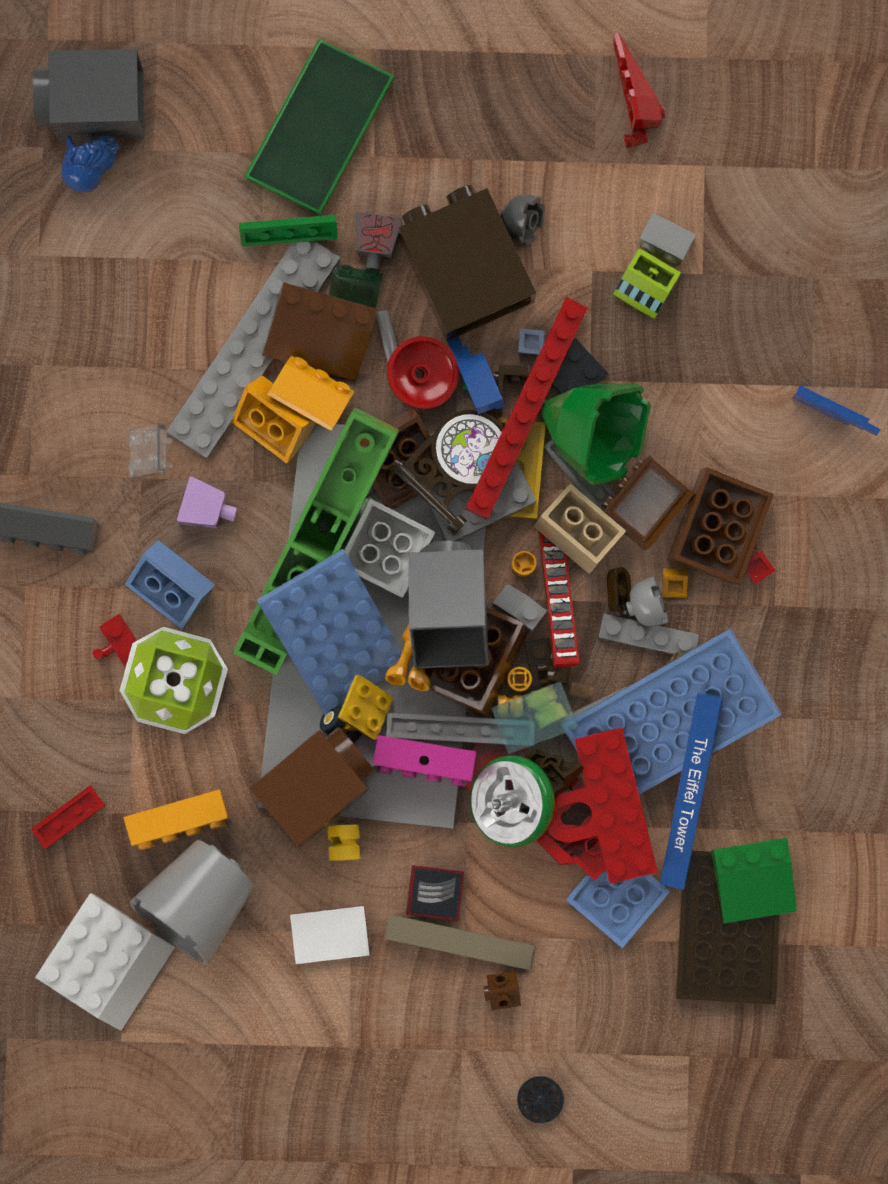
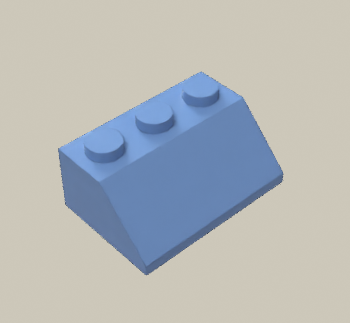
M159 540L143 553L125 583L127 587L180 629L187 625L215 587L214 583Z

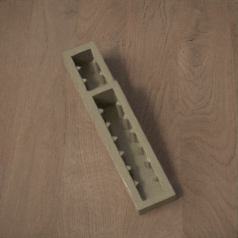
M390 914L384 937L387 940L527 970L530 969L534 945Z

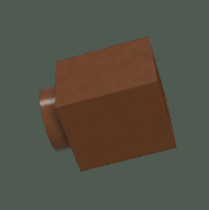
M337 727L327 737H324L318 730L249 789L294 843L301 848L369 791L364 783L376 771L345 733Z

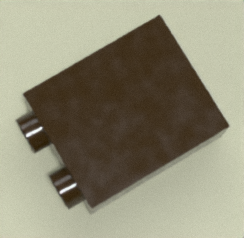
M472 185L458 188L446 196L449 203L448 206L431 212L428 204L418 206L402 216L405 225L398 228L399 240L447 342L535 302L536 291L488 188L477 193Z

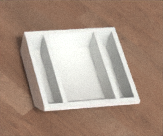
M90 893L35 978L93 1016L122 1031L175 949V946L97 895Z

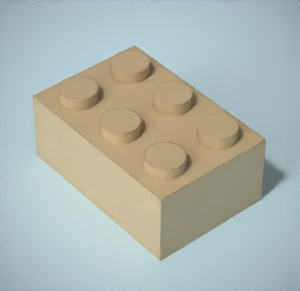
M571 483L534 525L540 533L588 574L595 569L626 532L625 529Z

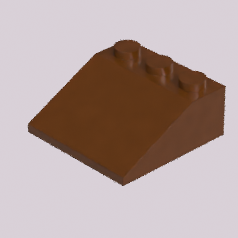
M413 408L386 422L399 429V432L372 484L383 505L392 510L416 497L418 494L396 473L391 476V472L388 470L389 466L397 458L400 461L404 460L406 462L430 437L420 416ZM363 438L360 444L363 447H367L370 442L367 438ZM430 446L414 462L415 472L422 476L428 475L431 469L429 466L423 465L426 472L421 474L417 470V465L422 459L428 458L432 460Z

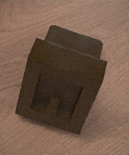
M499 365V372H494V380L502 398L503 380L508 379L509 383H523V380H526L528 377V366ZM502 408L492 409L497 410V417H502Z

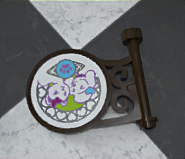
M476 410L455 412L447 416L438 425L435 432L406 462L404 460L400 461L397 458L389 466L388 470L391 472V476L396 473L450 524L447 529L455 535L467 520L461 514L456 517L448 510V505L457 494L475 489L504 427L494 417L485 412L477 414ZM430 446L432 460L425 458L417 465V470L421 474L426 472L423 465H427L431 469L428 475L422 476L415 472L414 462ZM437 483H444L446 485V491H442V486H439L436 490L438 496L446 497L443 503L432 494V489Z

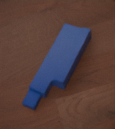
M459 336L448 340L477 414L494 408L500 409L505 407L483 352L471 357L468 347H463Z
M801 385L798 386L793 397L794 400L847 426L851 424L875 436L881 430L868 423L869 418Z

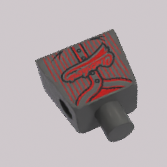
M356 212L358 255L367 257V270L380 271L381 259L390 260L393 257L399 237L398 228L402 226V218Z

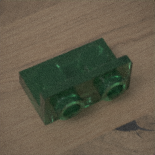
M347 264L335 265L329 295L376 309L383 274L377 273L373 269H356Z

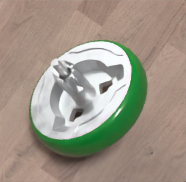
M503 756L487 763L477 774L471 788L470 806L476 825L489 840L498 845L513 848L529 845L545 833L553 818L555 799L550 780L537 764L520 756ZM508 779L512 780L514 790H507ZM530 807L528 813L521 811L522 808ZM504 811L506 812V813L503 814L502 816H499V814L497 813V812H504Z

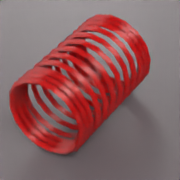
M645 130L636 131L632 135L630 133V136L629 134L623 136L627 149L635 147L636 143L637 145L648 143Z

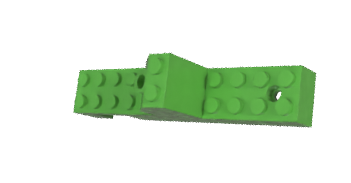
M357 408L352 410L265 586L262 596L340 551L399 429ZM367 438L370 442L369 446L363 447L360 444L361 439ZM327 521L329 523L327 531L320 529L321 522ZM258 603L241 634L233 654L277 675L288 652Z

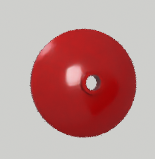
M416 336L403 341L394 349L388 360V384L394 395L402 403L412 408L430 409L441 405L450 398L458 383L459 369L454 354L443 342L432 337ZM417 370L422 372L421 379L415 376Z

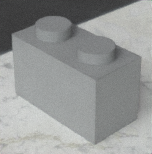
M652 213L638 243L642 245L641 248L651 254L656 252L662 255L663 260L673 265L676 263L681 265L696 234Z

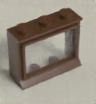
M650 455L645 459L640 457L632 466L634 470L629 478L625 476L616 486L619 490L614 497L610 494L601 504L604 507L602 511L625 529L626 532L624 534L644 551L651 548L695 493L658 464Z

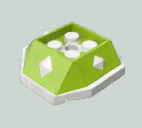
M162 627L132 643L120 692L137 722L186 734L215 717L228 668L211 639ZM177 673L181 677L180 684L174 687L168 685V675Z

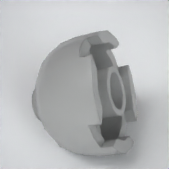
M648 577L637 582L631 589L630 601L626 602L630 616L635 615L641 624L650 627L669 622L668 615L663 610L664 601L655 577Z

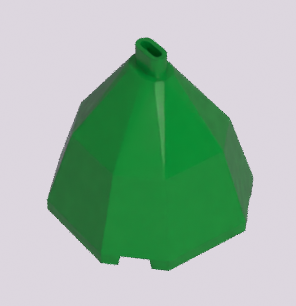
M596 383L576 387L549 400H544L539 411L561 456L590 484L597 485L624 478L628 472L624 468L631 457L638 458L641 454L651 409L649 401L641 395L644 391L641 385Z

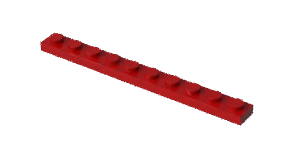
M568 297L565 298L465 510L485 520L489 518L588 307Z

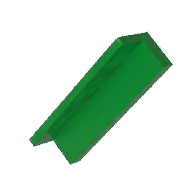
M336 215L239 223L241 247L338 239Z

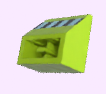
M639 248L613 295L655 319L678 281L681 272Z

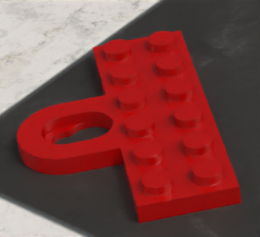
M623 728L574 739L579 762L584 768L582 774L586 787L561 793L555 798L554 814L547 832L561 842H575L598 836L610 884L659 873ZM582 802L590 807L592 811L591 821L583 827H577L573 824L566 825L561 820L562 813L569 810L573 804Z

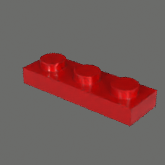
M90 785L31 828V831L44 849H47L106 805L92 785Z

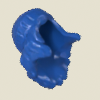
M101 135L91 143L86 142L79 146L74 144L71 136L67 137L66 151L62 161V179L69 188L76 192L85 193L91 192L98 187L105 170L113 166L117 150L120 147L114 135Z

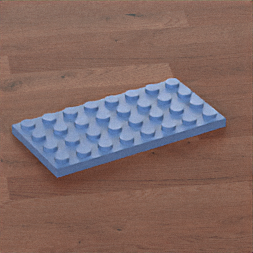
M729 628L563 723L561 726L575 749L574 739L622 727L638 792L641 794L682 771L698 692L723 697L712 754L779 717L782 713L734 632Z

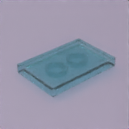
M562 682L492 707L508 754L578 728Z

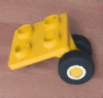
M355 675L342 708L336 706L327 715L323 714L320 720V729L329 735L339 727L353 744L359 739L361 733L371 740H377L393 697L361 675Z

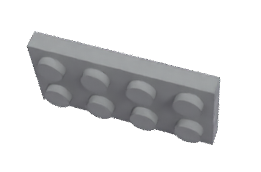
M515 461L487 520L465 510L474 490H466L457 494L448 505V510L456 517L461 514L467 520L455 535L447 529L450 524L431 506L430 508L446 541H458L535 504L536 499L517 461ZM438 495L435 496L441 503L446 498Z

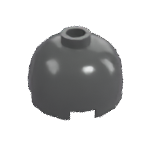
M528 194L518 195L502 208L501 218L512 239L521 243L531 244L537 238L533 235L537 226L542 228L545 217V205L540 203L541 197Z

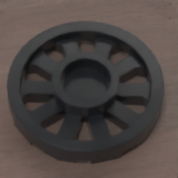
M535 1076L522 1084L518 1091L517 1103L519 1110L525 1118L535 1123H546L559 1115L563 1108L564 1096L562 1089L553 1079L546 1076ZM533 1081H537L538 1090L533 1087ZM548 1081V1085L543 1090L542 1082ZM552 1086H555L557 1090L548 1094ZM525 1087H528L532 1094L525 1093ZM556 1096L560 1097L559 1102L550 1100ZM524 1097L530 1099V1101L522 1103L521 1098ZM533 1105L530 1112L526 1113L525 1108ZM548 1105L555 1106L558 1109L556 1112H553ZM537 1109H539L538 1119L533 1118V1115ZM543 1109L548 1112V1118H544Z

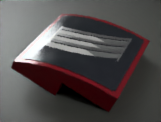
M412 865L406 915L459 921L464 872Z

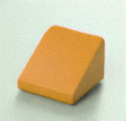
M664 568L662 573V597L687 598V569Z

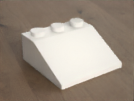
M365 499L340 550L344 549L360 578L403 598L409 586L408 553L420 552L425 546L429 545L435 531L372 499Z

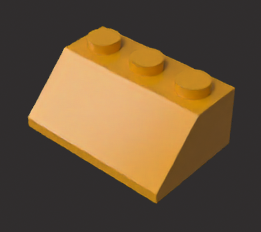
M290 356L267 395L332 431L353 396L354 391L344 382H337L331 379L323 370H316L310 367L302 358Z
M262 375L245 386L232 423L285 463H288L310 437L316 422L268 396L267 394L273 383Z

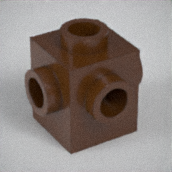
M516 971L487 975L488 986H483L485 1001L490 1000L492 1010L521 1006Z

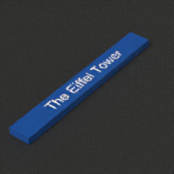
M702 692L697 693L660 880L661 885L682 890L686 886L723 699L720 696Z

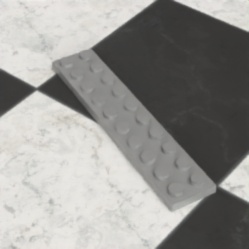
M315 241L291 244L166 432L206 459L209 458L231 425L245 386L264 375L274 360L273 358L262 356L281 285L285 282L319 292L339 263V256Z

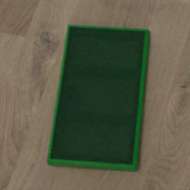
M318 39L244 178L321 216L394 81V75Z

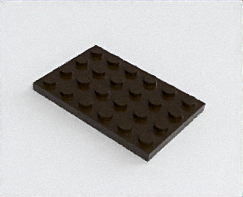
M692 851L686 886L684 890L681 889L676 999L776 1005L780 914L723 923L711 851Z

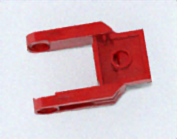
M577 777L568 788L573 791L585 788L586 786ZM592 815L588 816L579 827L587 825L591 821ZM546 832L536 840L559 865H578L594 881L606 871L598 836L575 842H564L562 846H559Z

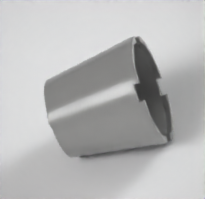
M196 840L130 901V905L142 919L150 918L156 924L153 929L171 944L197 962L202 958L201 962L204 965H208L254 889V884L240 870L242 867L231 858L227 859L214 845L211 844L209 846L200 840Z

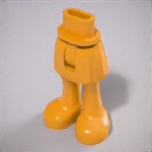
M409 624L402 635L404 647L396 665L387 670L385 676L387 682L396 686H403L405 684L408 665L412 656ZM413 665L408 676L409 685L418 691L429 690L431 681L425 674V668H414Z

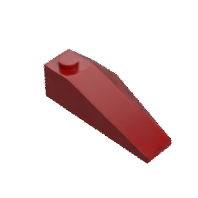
M615 33L613 45L631 130L636 132L660 127L662 119L665 118L663 105L658 104L657 96L619 33Z

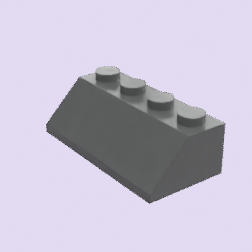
M0 503L1 542L15 544V540L25 541L24 545L39 548V544L49 545V549L63 552L64 548L73 549V553L87 556L88 552L94 553L99 523L95 518Z

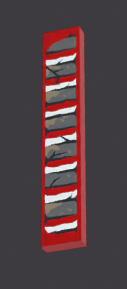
M538 531L554 668L579 666L567 556Z

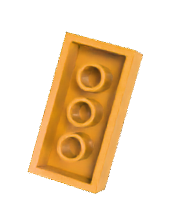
M220 789L124 817L131 846L138 847L139 850L154 847V842L162 840L163 843L176 841L179 839V834L186 833L187 836L200 834L203 832L202 828L210 826L211 829L226 826V821L231 820L223 791Z

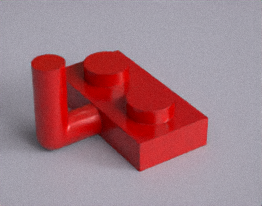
M118 614L99 626L109 644L102 649H95L92 654L97 660H103L115 652L126 668L132 643L137 640L122 616Z

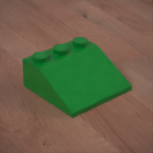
M788 838L711 850L723 923L797 912Z

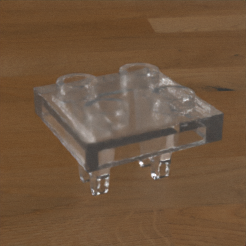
M154 424L130 429L128 439L130 445L129 478L138 479L165 474V469L173 468V463L166 462V445L173 444L172 438H166V425Z

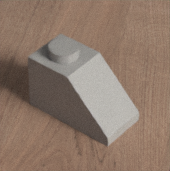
M509 584L504 587L493 602L495 606L508 616L523 622L529 632L535 629L547 612L530 597Z

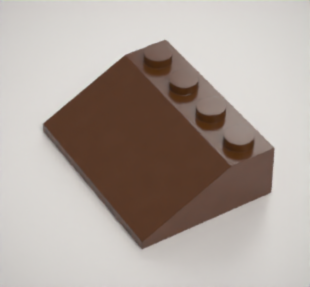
M284 282L280 287L262 356L287 362L290 356L299 357L316 370L320 369L329 375L356 382L378 309Z
M706 467L699 471L692 490L695 493L688 501L667 560L685 568L741 585L774 494Z
M488 607L489 665L425 668V674L431 681L430 691L485 718L488 717L529 632L523 622Z

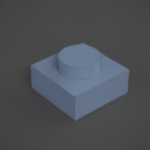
M521 328L518 354L538 356L544 343L545 331Z

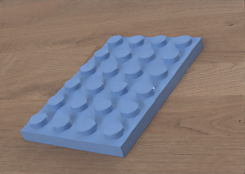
M344 549L257 599L324 715H327L336 706L340 707L344 704L355 675H361L374 685H377L385 680L387 670L396 665L402 651Z

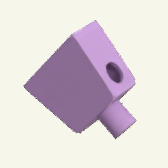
M190 476L177 522L181 525L218 528L221 518L234 522L238 508L225 504L227 498L225 492Z

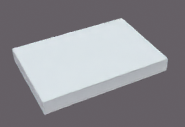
M364 906L290 915L296 964L370 955Z

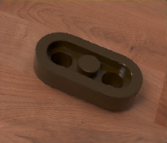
M623 567L613 568L607 574L608 607L614 616H626L629 614L626 602L630 601V574Z

